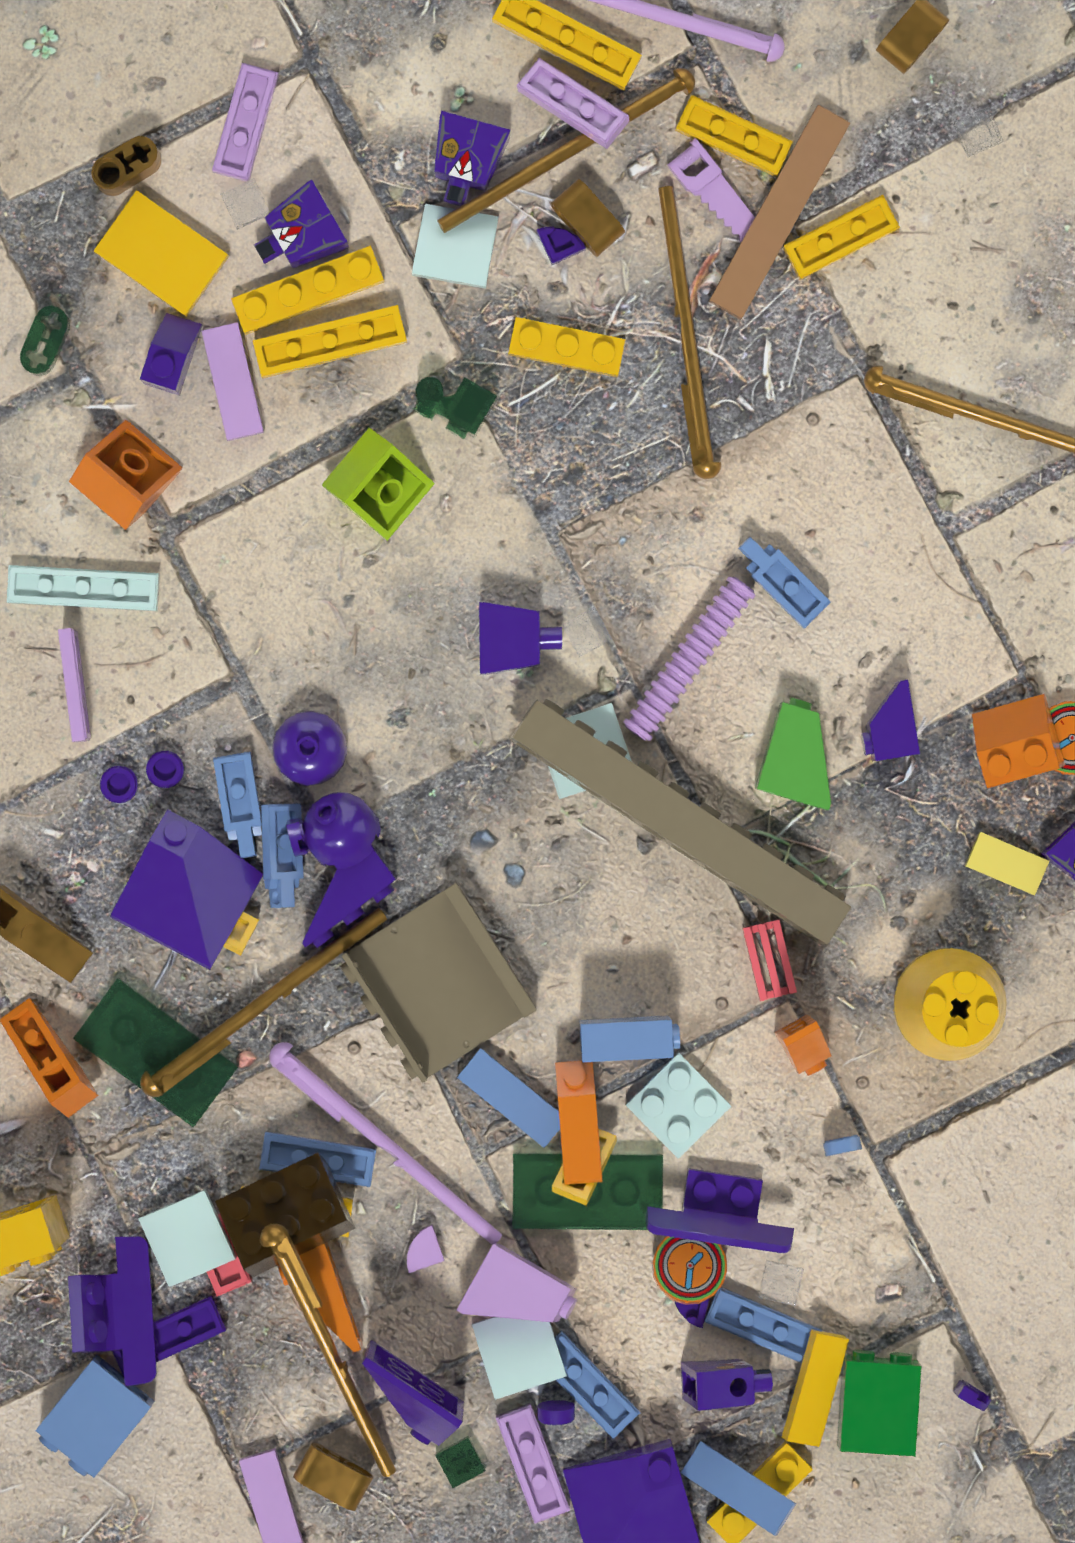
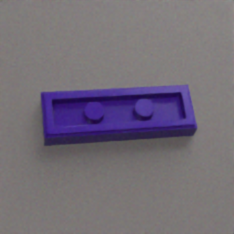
M212 1295L154 1321L156 1362L227 1330V1326ZM122 1350L112 1351L124 1377Z

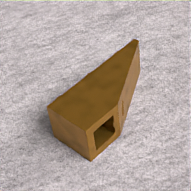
M5 885L0 886V936L71 983L93 952Z

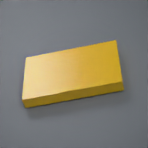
M137 190L94 249V253L185 317L188 316L229 258V255Z

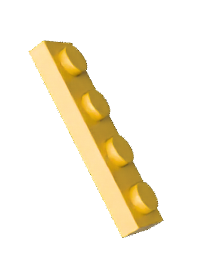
M501 0L492 18V22L623 91H625L642 58V55L538 0Z
M370 245L231 298L243 332L247 335L382 284L384 279Z
M398 305L253 340L262 379L407 343Z

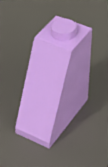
M493 1244L457 1311L468 1315L559 1322L561 1317L567 1319L575 1307L577 1299L573 1295L577 1288L505 1246Z

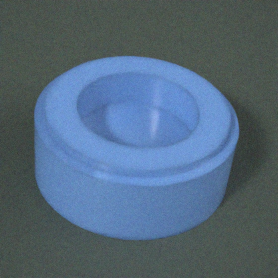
M858 1135L828 1140L823 1143L825 1156L862 1149L860 1136Z

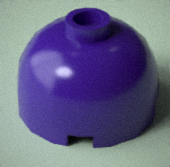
M314 711L296 713L286 719L276 731L272 744L274 761L280 772L292 782L306 786L322 784L335 777L344 766L348 752L346 737L339 724L329 716Z
M344 792L325 795L313 803L306 813L303 823L304 841L310 852L321 865H333L336 869L352 867L368 857L374 849L371 844L375 839V835L379 837L381 832L379 818L369 805L360 797Z

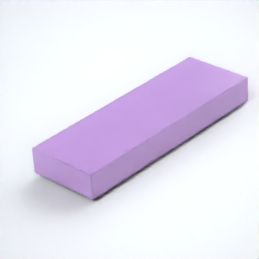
M538 58L517 84L518 92L606 149H608L629 122V115L541 58Z
M242 63L212 168L213 173L245 182L250 181L278 81V72Z
M238 322L201 331L227 441L264 433Z
M72 628L59 629L58 635L72 742L90 741L91 733L78 631Z
M531 1403L496 1415L498 1426L534 1523L570 1511Z
M276 1448L240 1458L239 1463L263 1543H304Z

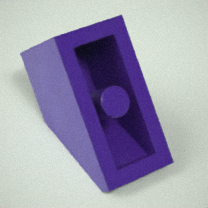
M166 313L147 354L140 376L143 384L180 396L203 325Z
M908 680L896 682L866 724L867 732L861 733L864 754H871L872 762L920 754Z

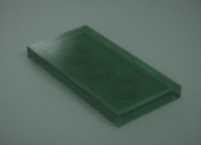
M120 978L116 979L73 1037L75 1041L140 1089V1080L144 1072L147 1071L152 1076L201 1040L199 1036ZM219 1052L166 1091L162 1096L152 1098L194 1128L239 1066Z
M513 1152L512 1229L647 1230V1206L663 1209V1154L611 1153L602 1172V1182L597 1183L586 1206L552 1192V1184L563 1163L562 1153Z

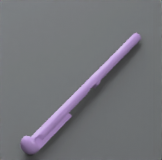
M587 0L768 54L767 62L778 60L785 50L783 39L776 33L771 37L694 13L691 16L641 0Z
M281 1042L272 1047L269 1054L271 1065L337 1122L343 1117L372 1143L391 1154L396 1159L393 1162L395 1166L403 1168L491 1245L499 1241L502 1234L292 1055L289 1052L293 1047L292 1044Z

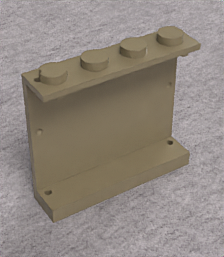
M457 882L342 955L345 962L340 967L351 984L358 981L365 992L360 997L363 1004L372 1016L376 1013L379 1014L385 1024L380 1029L392 1048L398 1044L405 1055V1058L400 1060L411 1079L418 1076L422 1083L427 1081L428 1077L519 1019L525 1018L537 1010Z

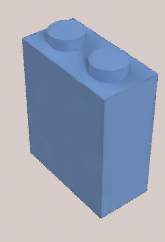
M669 1015L579 1020L582 1062L674 1058L673 1049H680V1028L678 1024H672V1019Z
M96 1354L35 1431L41 1435L39 1440L45 1447L53 1452L60 1450L70 1458L68 1463L76 1472L83 1476L89 1474L95 1478L155 1401L136 1385L125 1386L123 1375Z

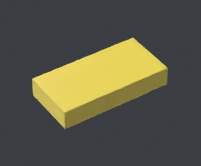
M979 832L965 867L1035 895L1049 861Z

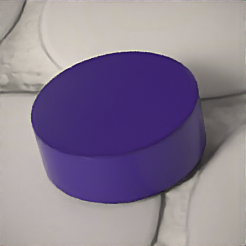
M160 751L152 755L148 760L146 773L148 779L155 786L171 788L182 780L185 766L182 759L176 753Z
M111 767L101 777V792L111 802H128L138 792V778L128 767Z
M564 1400L541 1402L537 1405V1419L547 1425L571 1423L575 1419V1404Z

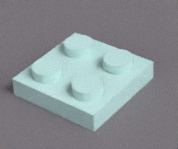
M679 1052L625 1104L678 1159L732 1107Z

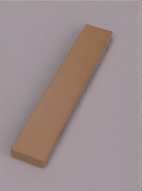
M820 105L816 106L708 302L740 320L743 318L847 131L850 122Z

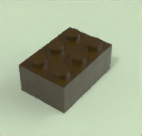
M318 1152L215 1201L241 1265L253 1277L279 1265L271 1247H263L260 1243L262 1230L270 1224H280L287 1229L299 1255L356 1229L329 1165Z

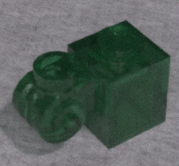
M426 377L417 384V401L413 410L431 421L435 415L448 423L445 429L463 440L467 435L475 439L496 404L497 396L464 377L454 395L444 396L441 382L437 378Z

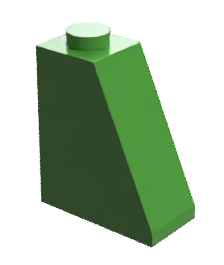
M790 698L789 704L782 702L779 705L754 789L823 810H829L831 798L819 713L811 711V703Z

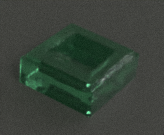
M469 1435L435 1453L452 1488L486 1471V1467Z

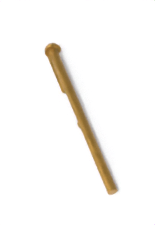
M684 68L673 70L675 78L672 81L658 87L621 111L629 115V122L668 100L677 92L683 91L686 95L691 94L695 87L693 74ZM583 133L438 219L437 222L444 233L450 231L596 142Z
M664 186L658 188L676 304L674 314L675 318L680 317L681 344L687 385L681 384L692 464L693 470L698 477L712 479L720 472L721 462H714L673 186Z
M883 366L870 368L864 376L865 387L872 394L877 393L952 419L954 414L996 428L1017 433L1019 438L1035 440L1075 454L1074 437L882 374Z
M377 908L155 1074L150 1076L147 1071L144 1072L140 1080L143 1092L150 1097L162 1096L166 1091L230 1045L231 1041L227 1038L265 1011L274 1001L281 996L283 999L288 997L294 988L387 920L385 914L380 908Z
M270 1224L262 1230L260 1243L263 1247H271L382 1476L389 1477L396 1472V1468L348 1372L349 1366L347 1362H342L337 1353L335 1343L318 1308L322 1307L323 1303L287 1229L280 1224Z

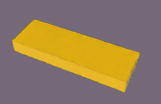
M694 95L690 96L675 130L692 139L696 138L699 142L775 177L778 176L793 143L792 140Z
M881 195L783 246V250L798 279L802 280L899 230L900 226L884 195Z
M811 1330L782 1433V1438L786 1441L820 1447L849 1343L847 1337Z

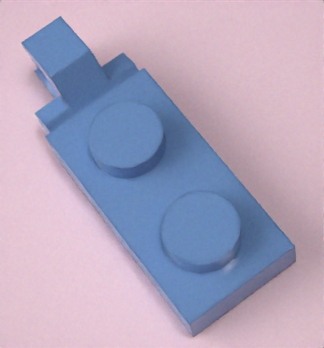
M751 537L746 539L738 548L751 562L746 567L748 572L752 574L751 577L803 629L831 603L779 549L776 550L769 544L763 550Z
M251 752L214 757L213 762L224 830L228 834L229 841L238 840L240 858L257 856L254 837L262 835V817Z
M261 805L263 879L265 880V888L269 889L270 907H295L294 888H298L299 879L304 878L303 855L294 856L286 823L287 820L302 819L301 805Z

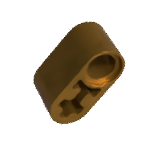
M916 0L885 36L875 51L901 73L905 74L940 34L950 19L927 0Z
M144 136L134 137L97 159L92 166V179L102 193L109 196L120 195L156 173L161 165V155L151 139ZM141 149L148 153L149 161L144 164L138 159L136 154ZM124 158L126 159L128 165L133 171L130 174H128L126 168L121 162V160ZM113 167L120 170V177L115 183L104 184L101 182L102 173L106 169Z
M580 179L576 180L550 203L556 214L596 257L625 233L620 222Z
M313 1442L310 1444L293 1475V1478L303 1486L351 1511L357 1509L374 1478L364 1468Z

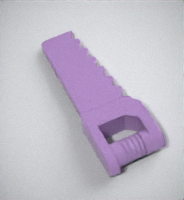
M694 138L689 142L691 146L667 164V166L686 191L691 192L694 196H700L701 203H708L709 211H716V218L723 219L724 226L731 227L733 235L739 234V241L741 242L755 217L722 176V170L700 142ZM701 158L707 167L696 176H686L683 171Z

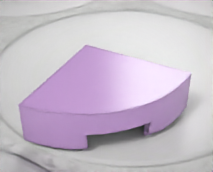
M433 1224L422 1229L409 1247L407 1254L409 1273L445 1260Z

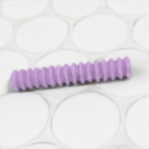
M729 576L726 579L728 582L727 586H721L719 589L721 594L719 596L715 595L712 599L714 601L713 605H707L705 608L708 612L705 615L701 614L699 616L700 623L692 626L694 630L692 634H686L685 638L687 641L678 645L680 650L678 653L673 652L671 663L668 661L665 663L666 670L664 672L660 671L657 674L660 677L658 681H652V689L644 692L646 696L644 700H638L637 704L639 707L636 710L632 709L630 711L631 718H625L623 721L627 729L644 741L652 739L650 734L652 731H658L659 727L657 724L660 721L664 722L666 720L664 715L666 712L671 713L673 702H679V694H685L687 690L684 687L687 683L690 685L693 683L692 676L700 673L698 669L700 665H706L707 660L705 658L708 655L712 656L714 654L713 647H719L721 636H727L728 632L726 629L728 627L732 628L735 625L733 622L734 618H740L742 615L740 610L742 608L746 609L749 605L747 603L748 599H754L756 596L749 586L736 577Z

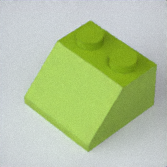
M368 428L322 483V486L388 541L435 483L392 443L371 428Z

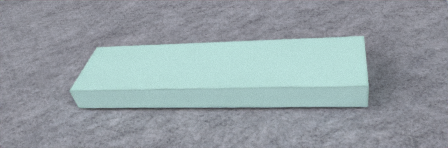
M9 565L7 603L158 611L160 574Z

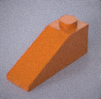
M28 998L0 1019L1 1024L49 1103L69 1118L98 1096L78 1062L32 999Z
M806 1014L774 1032L798 1074L805 1071L807 1076L827 1066L825 1060L832 1055L817 1021Z
M582 1060L555 1062L564 1184L602 1182L593 1062H582Z
M328 1242L299 1256L323 1303L322 1307L318 1308L325 1325L353 1352L361 1350L363 1344ZM278 1265L279 1273L283 1281V1284L287 1286L289 1284L280 1268V1265Z

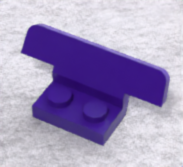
M688 1168L682 1211L648 1206L646 1211L647 1230L662 1236L787 1253L791 1250L794 1228L758 1223L757 1217L763 1180L758 1178Z
M115 1237L117 1274L68 1276L72 1353L122 1350L125 1386H135L150 1383L157 1375L149 1245L142 1237Z

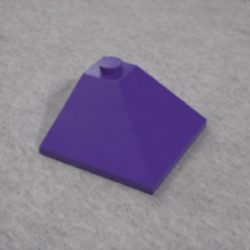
M167 809L146 845L110 918L211 970L260 883L263 874L202 827Z
M373 1340L369 1342L362 1362L366 1370L405 1423L412 1428L410 1434L426 1445H429L432 1441L439 1446L463 1422L464 1401Z
M671 1438L563 1468L583 1543H700Z

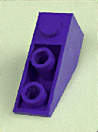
M375 849L359 864L346 869L336 870L303 939L302 944L304 947L313 942L316 948H318L335 935L331 930L332 927L342 920L346 925H349L365 913L361 908L364 903L372 897L378 903L395 890L391 883L397 878Z

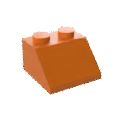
M125 420L84 455L69 482L121 527L127 530L147 512L181 472L183 467L128 420Z
M1045 693L972 714L976 752L987 789L1065 766Z

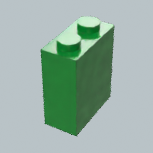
M853 1350L852 1356L845 1355L842 1364L837 1446L840 1452L916 1457L922 1366L918 1360H912V1354L893 1352L890 1353V1358L875 1357V1352Z

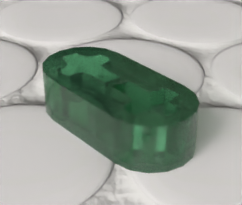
M47 306L39 310L21 349V364L32 375L43 376L51 372L70 330V320L60 308ZM54 314L58 315L57 320L62 324L60 330L53 329L49 338L46 339L44 337L47 327L43 324L45 318L52 319ZM44 343L46 346L43 350V355L47 358L46 364L39 363L36 368H33V361L28 358L31 352L37 353L41 344Z

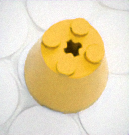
M935 949L917 957L902 972L895 990L893 1012L900 1032L915 1049L935 1059L957 1061L980 1053L995 1040L1006 1016V993L997 972L980 956L962 949ZM954 999L961 1002L960 1012L964 1019L957 1014L950 1015L949 1012L953 1009L951 1002Z

